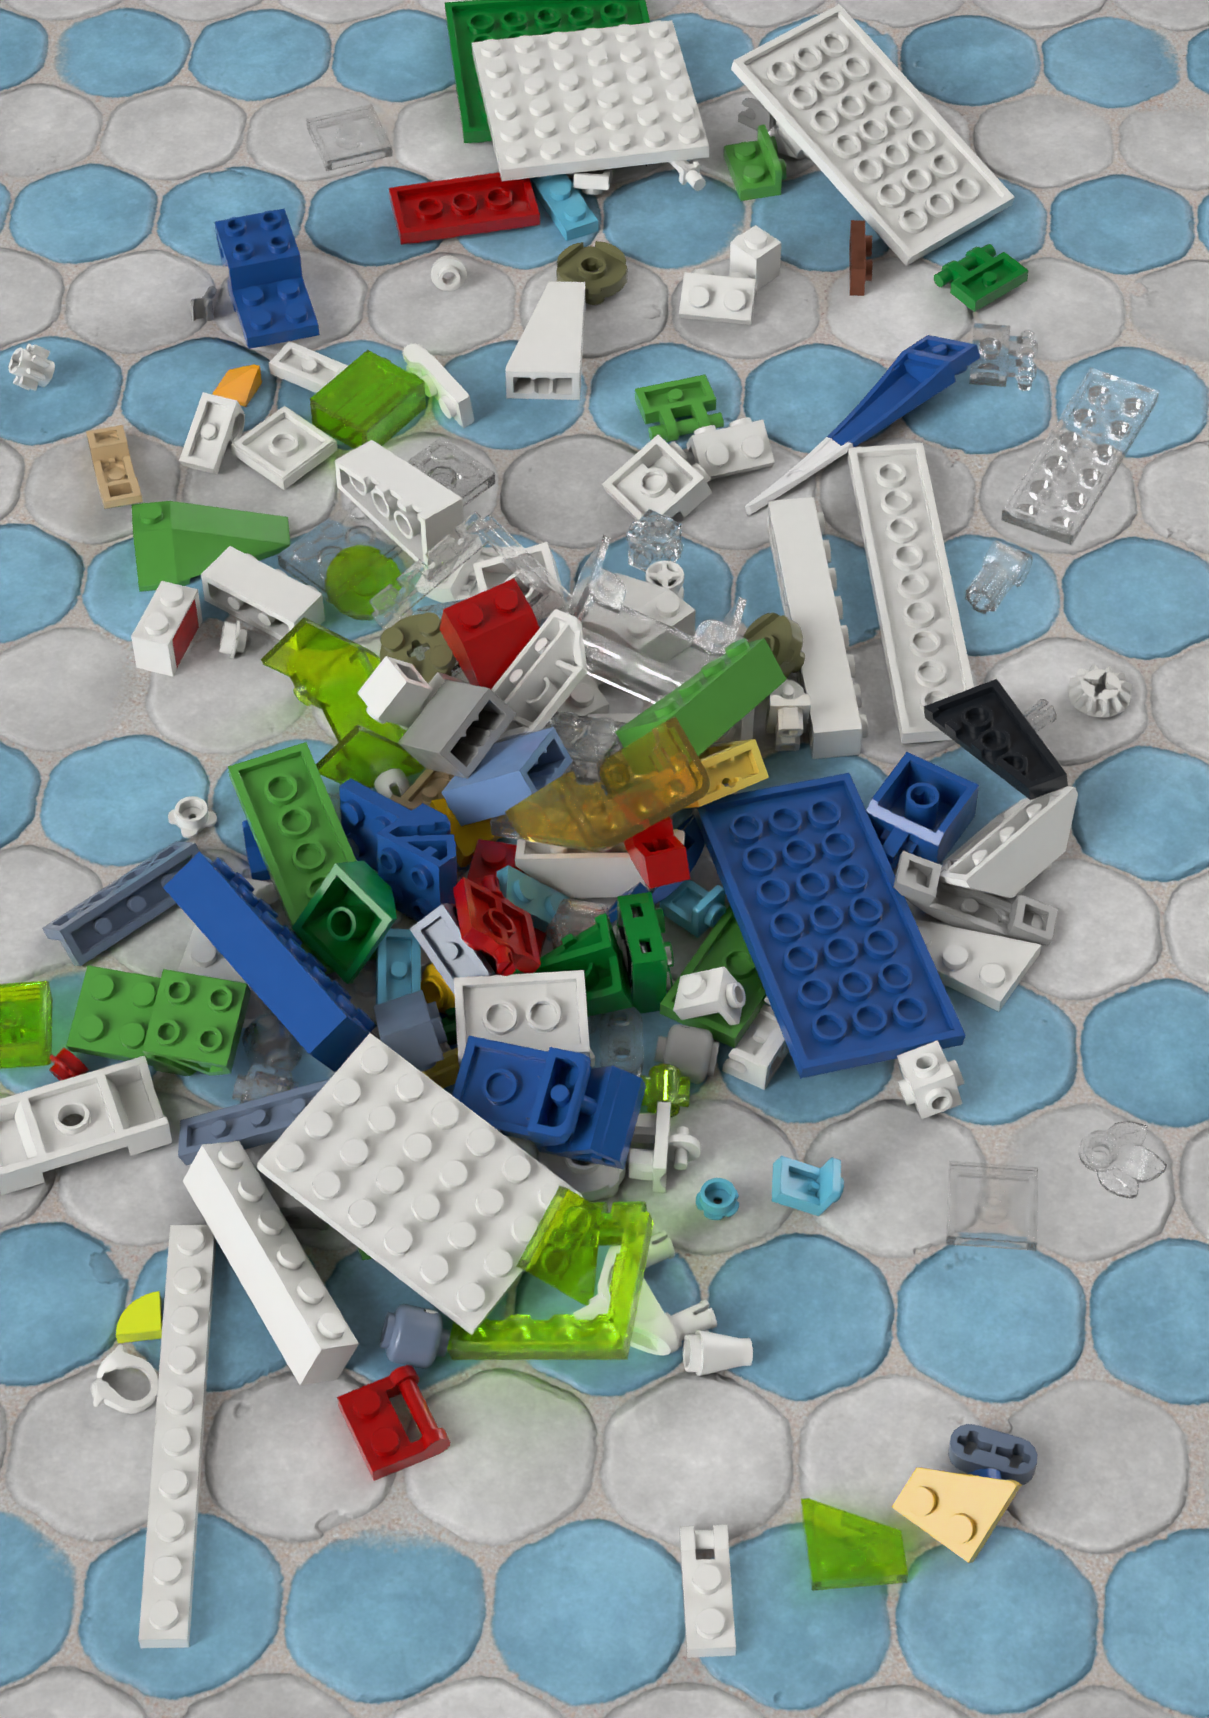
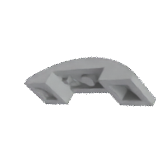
M905 851L901 853L894 888L910 903L930 916L957 928L1041 945H1050L1052 942L1057 908L1020 894L1014 903H1010L980 891L941 883L939 877L942 865Z

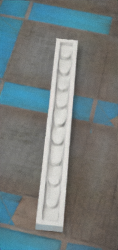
M170 1225L138 1639L140 1648H189L216 1251V1238L208 1225Z

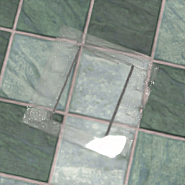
M476 511L454 529L461 539L457 541L448 534L425 553L431 562L429 566L421 559H418L396 578L402 589L397 591L393 585L389 584L369 601L376 610L372 613L374 620L385 631L403 619L402 616L486 544H489L502 557V562L528 588L531 586L538 593L528 603L535 614L539 627L543 625L555 609L578 617L583 612L581 604L490 514L483 519ZM419 646L411 653V657L415 656L418 661L425 658L424 652L430 648ZM457 663L451 670L452 677L462 679L466 684H470L459 663Z

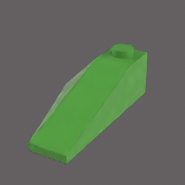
M176 501L131 504L139 592L157 590L161 581L182 586L189 585L190 578L201 575L229 546L243 553L251 554L258 561L291 550L288 517Z

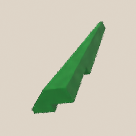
M606 913L595 917L596 924L574 936L570 933L561 939L562 945L540 958L541 965L534 972L584 970L587 1017L633 1008L628 972L610 919ZM515 969V972H514L513 974H525V973H523L522 971H520V970H518V969ZM449 1008L445 1011L447 1016L442 1019L448 1040L447 1043L452 1045L457 1044L455 1008Z

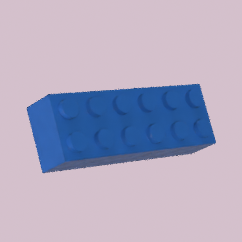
M199 851L163 887L302 1047L319 1062L336 1073L370 1033L378 1038L372 1032L377 1026L376 1023L361 1008L358 1007L356 1009L349 1001L352 998L350 994L337 981L330 980L325 974L327 969L310 952L307 954L300 946L303 942L286 925L282 926L276 920L278 914L263 899H258L252 893L255 890L253 886L240 873H234L221 858L217 857L214 861H211Z

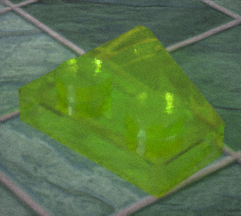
M809 1498L801 1499L800 1509L812 1591L907 1583L908 1570L901 1530Z

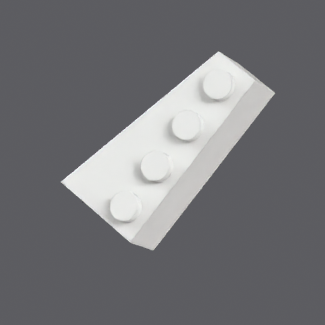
M373 440L335 460L337 487L428 574L465 553L466 527L463 516V498Z

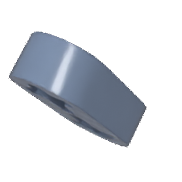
M974 1424L961 1425L953 1431L950 1437L948 1452L951 1463L963 1472L970 1473L987 1468L997 1469L1001 1473L1002 1480L1017 1481L1021 1485L1032 1480L1036 1471L1038 1457L1035 1447L1029 1441ZM968 1442L977 1444L972 1455L963 1453L964 1447H966ZM1013 1455L1022 1457V1463L1019 1464L1018 1468L1009 1466Z

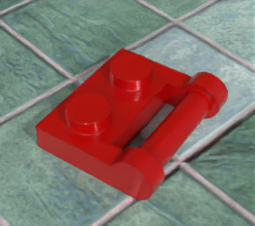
M412 1365L400 1366L385 1378L337 1397L338 1407L374 1481L434 1457L448 1449L451 1444L445 1430L438 1428L417 1385L419 1377ZM399 1394H402L422 1435L419 1440L410 1443L389 1399Z

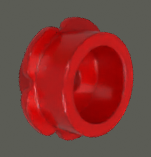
M64 1047L56 1056L51 1054L49 1057L51 1062L54 1063L49 1071L59 1081L82 1075L89 1071L83 1062Z

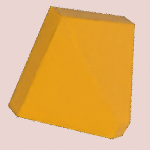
M253 364L229 369L212 394L236 400L241 406L246 407L262 384L260 366Z

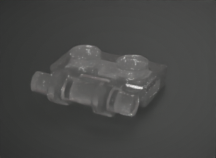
M974 323L972 344H977L981 358L970 365L969 384L1006 387L1007 377H1015L1020 390H1030L1032 382L1036 379L1037 366L1034 363V358L1038 354V343L1035 340V333L1032 330H1024L1020 336H1010L1009 325ZM1009 354H1016L1019 359H1010L1008 356Z

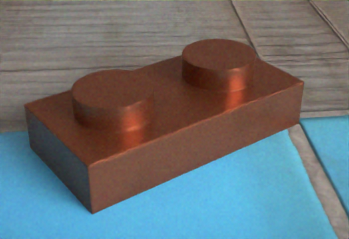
M851 220L849 242L850 296H864L865 281H872L873 260L866 259V257L872 256V235H865V220Z

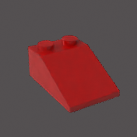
M513 578L443 609L439 630L469 683L491 690L540 627L531 606Z

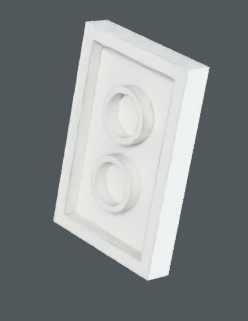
M584 970L454 978L459 1066L461 1065L469 1036L543 1051H549V1048L553 1047L582 1053L590 1057Z

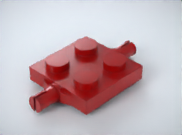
M494 875L485 876L481 881V886L462 877L453 888L461 939L473 950H483L496 959L498 974L502 972V976L512 975L515 969L525 974L534 973L541 965L531 914L514 905L503 896V893L500 891L499 879L497 877L494 879Z

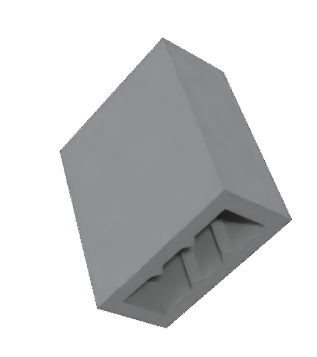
M445 680L399 740L398 744L425 768L468 779L517 714L489 688Z

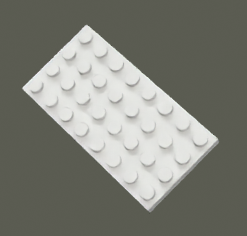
M840 4L733 61L731 70L906 266L1012 205L1015 198L1012 193Z

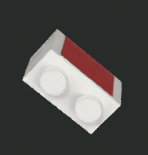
M161 581L131 636L136 668L174 676L202 623L198 589Z

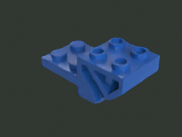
M285 208L215 221L216 239L222 267H228L229 278L227 280L229 296L234 312H237L248 349L318 336V321L302 277L301 257Z
M349 779L339 785L341 825L357 861H365L372 869L376 870L378 875L392 888L395 909L419 922L441 904H455L453 888L457 884L456 842L454 834H451V824L448 817L424 803L411 811L353 779Z
M469 1036L452 1096L503 1135L533 1141L539 1152L624 1170L646 1085L642 1078L614 1065L592 1068L590 1066V1057L582 1053L550 1047L549 1051H543Z

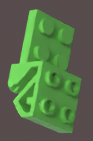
M87 965L66 1047L72 1052L122 1061L145 1056L147 1064L153 1066L156 1071L182 1076H191L197 1071L209 1076L231 1074L252 991L247 983L163 969L161 978Z

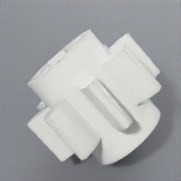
M27 344L26 349L21 347L16 349L8 367L9 372L16 375L13 384L33 391L37 390L38 385L41 387L48 385L55 370L54 362L47 359L50 351L36 344Z

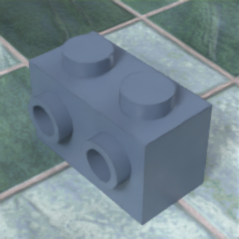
M423 990L373 1006L381 1041L421 1072L432 1068L436 1062L444 1059L440 1044L448 1042L443 1028V1022L436 1002L427 1004Z

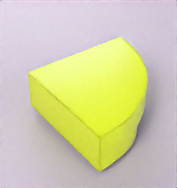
M160 1291L139 1297L123 1311L116 1327L117 1343L162 1338L163 1322Z

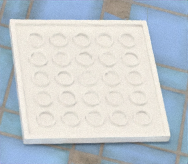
M658 20L635 25L622 24L617 27L599 29L588 28L572 32H553L536 36L523 35L517 38L500 40L488 39L472 43L473 59L502 181L709 157V143L672 20Z

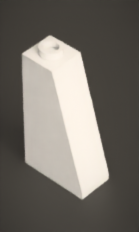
M548 282L506 365V398L580 400L585 325V282Z

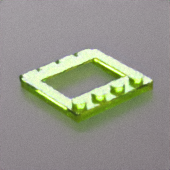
M579 1202L545 1244V1246L621 1245L620 1253H616L609 1288L611 1299L608 1314H598L592 1320H577L573 1314H554L549 1320H532L530 1315H510L505 1320H488L486 1318L473 1335L453 1321L447 1347L451 1359L628 1360L654 1225L650 1212H647L646 1202H613L611 1213H608L606 1202Z

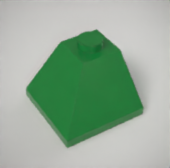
M365 861L335 863L292 929L346 984H352L397 919L392 888Z

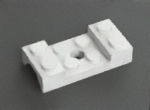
M145 1056L0 1099L1 1195L44 1183L43 1172L127 1147L130 1156L171 1144L172 1138L167 1117L163 1115ZM71 1114H79L84 1117L79 1124L74 1126H66L61 1123L66 1116Z

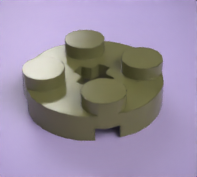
M595 241V246L584 247L583 242L575 243L567 247L559 255L556 279L557 282H585V303L599 305L604 302L605 298L618 293L627 283L628 268L626 258L619 248L606 242Z
M432 612L405 617L392 627L386 629L380 638L382 644L380 662L388 656L410 663L427 683L432 680L437 672L452 676L451 670L456 664V658L439 630L441 619ZM419 646L429 647L430 649L424 652L425 658L418 661L415 656L411 657V653L414 652L415 648Z
M776 613L764 614L756 619L743 635L748 642L765 638L786 679L791 673H796L802 668L805 661V654L801 651L803 635L798 623L784 615L779 616Z

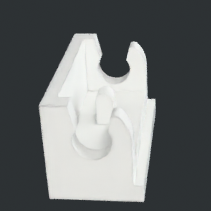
M766 996L764 1001L770 1005L768 997ZM763 1005L736 1048H733L729 1053V1059H726L722 1069L723 1072L765 1090L789 1052L771 1006Z

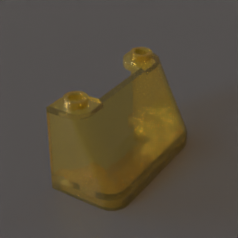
M675 716L658 725L625 748L607 757L602 762L600 776L609 792L608 795L604 793L599 782L586 786L574 781L576 776L572 770L506 810L505 813L515 831L526 841L601 853L703 798L708 793L710 780L706 769Z

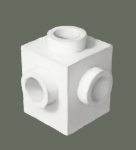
M938 1040L897 1055L904 1079L898 1081L901 1094L907 1106L915 1104L921 1119L962 1104L958 1091V1086L964 1084L962 1074L956 1060L947 1061Z

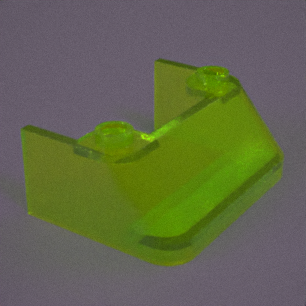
M304 617L261 658L263 665L291 678L295 686L293 692L300 702L306 706L312 704L322 709L338 744L316 764L320 775L338 782L340 785L349 779H353L372 789L375 788L374 782L376 778L387 770L401 769L405 776L408 777L425 769L423 765L398 744L407 730H404L397 724L390 722L382 724L374 720L367 713L366 708L368 706L358 694V691L381 663L380 657L373 651Z

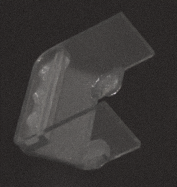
M603 535L581 569L567 613L577 617L582 624L587 674L655 704L699 673L703 666L726 653L725 648L735 642L747 600L739 597L722 622L712 619L703 621L696 629L694 637L623 605L626 596V587L623 581L616 574L601 568L611 539Z

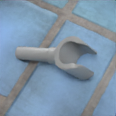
M210 286L202 298L191 299L192 321L198 318H206V321L213 320L212 299L217 292L216 287Z

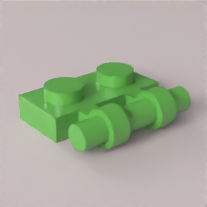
M706 374L635 389V401L644 423L660 422L661 424L648 428L650 440L659 435L666 442L677 441L679 436L692 434L701 427L714 425L716 428L724 427L721 412L707 414L708 411L716 410V397ZM692 415L691 419L675 421L674 419Z

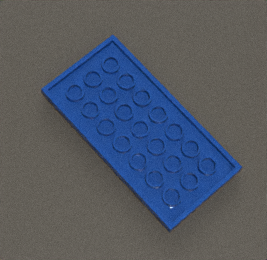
M850 773L731 794L701 807L693 808V815L800 1079L897 1059V1055L937 1040L941 1049L963 1045L966 1034L907 901L894 888L896 876Z

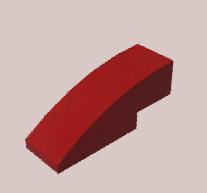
M650 795L610 804L611 814L625 848L640 876L650 889L690 879L686 847L674 835L672 819Z

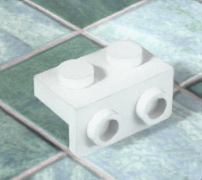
M695 269L693 273L684 272L679 308L680 318L751 325L754 298L757 293L756 279H750L748 274L739 272L729 273V276L714 275L713 271L707 269Z
M749 417L741 418L729 424L730 427L716 430L714 425L701 427L694 431V435L690 437L686 444L688 452L693 451L695 463H698L707 472L711 480L770 467L775 463L764 420L752 422Z

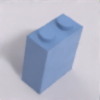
M554 727L495 743L468 779L454 776L441 793L459 824L464 826L540 805L573 760Z

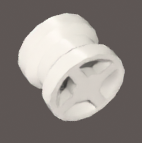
M663 560L651 564L646 570L645 581L668 588L683 600V569L672 561Z

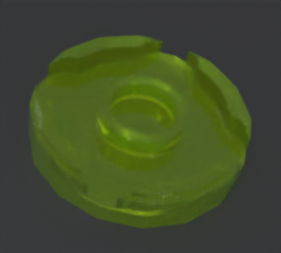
M355 545L341 550L332 559L325 574V591L330 602L341 613L353 619L370 621L384 617L395 607L402 592V575L397 564L390 557L387 558L381 554V550L372 546Z

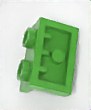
M758 125L757 141L740 142L724 146L723 157L740 201L781 195L782 180L787 178L786 165L783 158H778L776 139L774 136L770 137L766 125Z

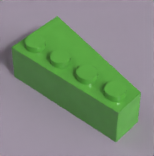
M743 638L731 643L725 648L726 653L723 656L703 666L699 673L615 731L638 774L695 760L787 680L765 638L751 642Z

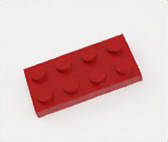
M500 172L389 188V199L401 245L540 225V213L529 178L502 181Z

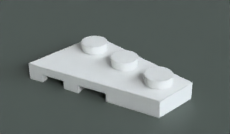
M915 919L942 983L998 1012L1040 955L1041 944Z

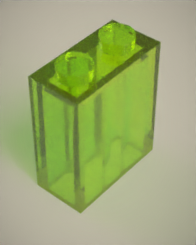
M367 349L310 398L312 425L353 449L360 447L370 440L383 446L426 408L424 380L420 379L416 374L409 373L398 367L387 358L380 357Z

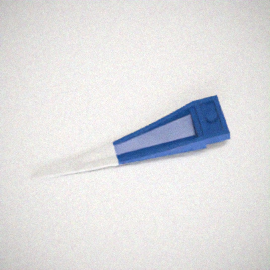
M927 335L902 351L869 393L818 446L789 472L745 506L747 516L767 505L768 501L775 500L847 453L848 448L858 446L955 383L954 375L965 372L968 369L967 366L981 358L977 344Z

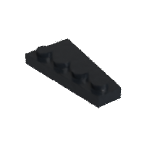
M997 679L923 706L925 719L1029 800L1068 786L1067 773Z

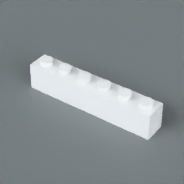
M240 1141L203 1144L183 1179V1183L299 1385L338 1380L359 1345L357 1339Z

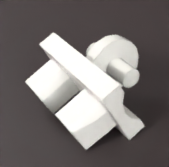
M786 680L769 697L765 730L766 734L774 733L775 751L799 750L800 735L806 733L811 708V695L804 694L800 684L793 680Z
M657 1102V1113H639L631 1141L634 1143L654 1144V1150L630 1149L629 1178L653 1181V1192L666 1193L668 1159L674 1161L675 1169L685 1170L687 1162L696 1160L701 1153L700 1141L689 1135L687 1127L680 1126L676 1129V1134L670 1135L671 1102Z

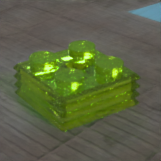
M48 981L0 984V1069L51 1064L49 1057L52 1054L53 998Z

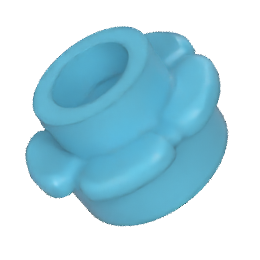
M713 1178L706 1181L701 1187V1191L696 1195V1206L699 1210L704 1211L706 1218L721 1220L726 1216H733L738 1211L739 1202L737 1199L739 1194L730 1181L723 1178ZM714 1200H721L722 1202L720 1204L714 1203Z

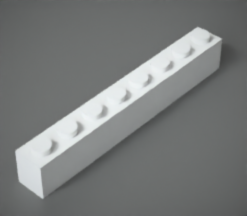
M814 497L768 501L767 530L784 616L797 622L803 635L801 651L805 654V661L802 668L796 672L797 683L803 688L804 694L811 695V708L806 729L812 759L860 755L861 739L868 737V723L866 714H859L858 708H861L862 705L861 689L859 684H853L852 678H855V661L853 654L847 655L846 648H849L847 625H840V619H843V605L841 596H834V591L837 590L835 568L828 567V563L831 562L829 540L822 539V535H825L823 512H817Z

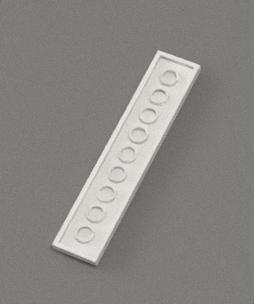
M923 443L848 448V463L901 742L906 744L952 740L925 719L923 706L974 688L924 445Z

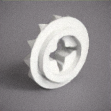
M1093 663L1089 670L1079 668L1075 677L1070 678L1068 697L1073 706L1086 715L1101 718L1111 717L1123 712L1128 707L1132 696V684L1126 682L1124 672L1114 673L1110 665L1105 670L1098 669ZM1101 684L1105 685L1106 689L1099 693L1098 697H1095V689Z

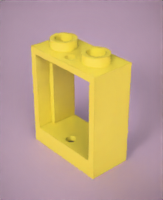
M756 739L712 744L691 762L644 772L652 798L663 810L701 807L769 778Z

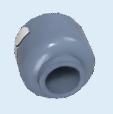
M402 1304L398 1306L394 1313L388 1312L386 1314L381 1332L380 1348L386 1349L387 1358L393 1363L427 1369L433 1364L436 1356H445L450 1338V1330L442 1328L443 1320L439 1312Z

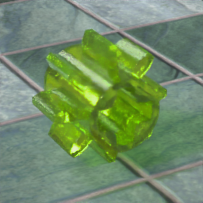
M658 1064L650 1068L648 1076H639L646 1085L641 1106L647 1105L648 1113H657V1102H671L670 1118L679 1113L680 1106L689 1107L690 1077H681V1071L676 1066Z

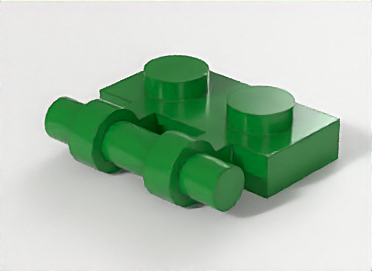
M987 244L982 248L975 247L966 252L965 257L959 261L952 260L942 266V271L935 274L933 278L938 287H943L948 283L951 284L950 293L972 311L976 312L1027 282L1029 270L1005 252L995 256V248L991 244Z

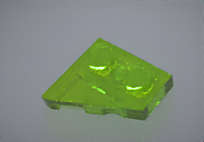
M559 1186L516 1267L584 1306L589 1305V1299L594 1297L602 1209L573 1191Z

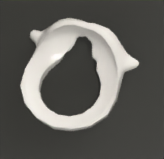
M118 1345L102 1361L98 1368L97 1378L91 1384L93 1406L98 1407L101 1404H105L127 1414L143 1412L152 1405L157 1397L158 1375L149 1362L143 1358L125 1353L123 1345ZM136 1368L144 1372L149 1378L150 1392L141 1400H127L120 1396L113 1388L109 1387V1383L103 1381L102 1378L108 1372L115 1369Z

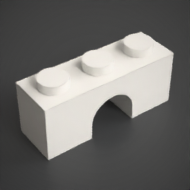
M386 656L358 691V694L368 706L366 708L367 713L374 720L382 724L386 722L397 724L404 730H408L445 680L465 682L462 679L437 672L432 680L427 683L412 664Z

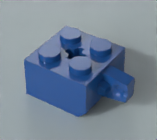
M906 752L872 797L866 810L892 870L894 871L898 866L899 858L903 851L941 864L975 817L979 785Z

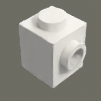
M755 225L731 241L730 273H745L750 276V279H756L757 290L780 275L781 242Z

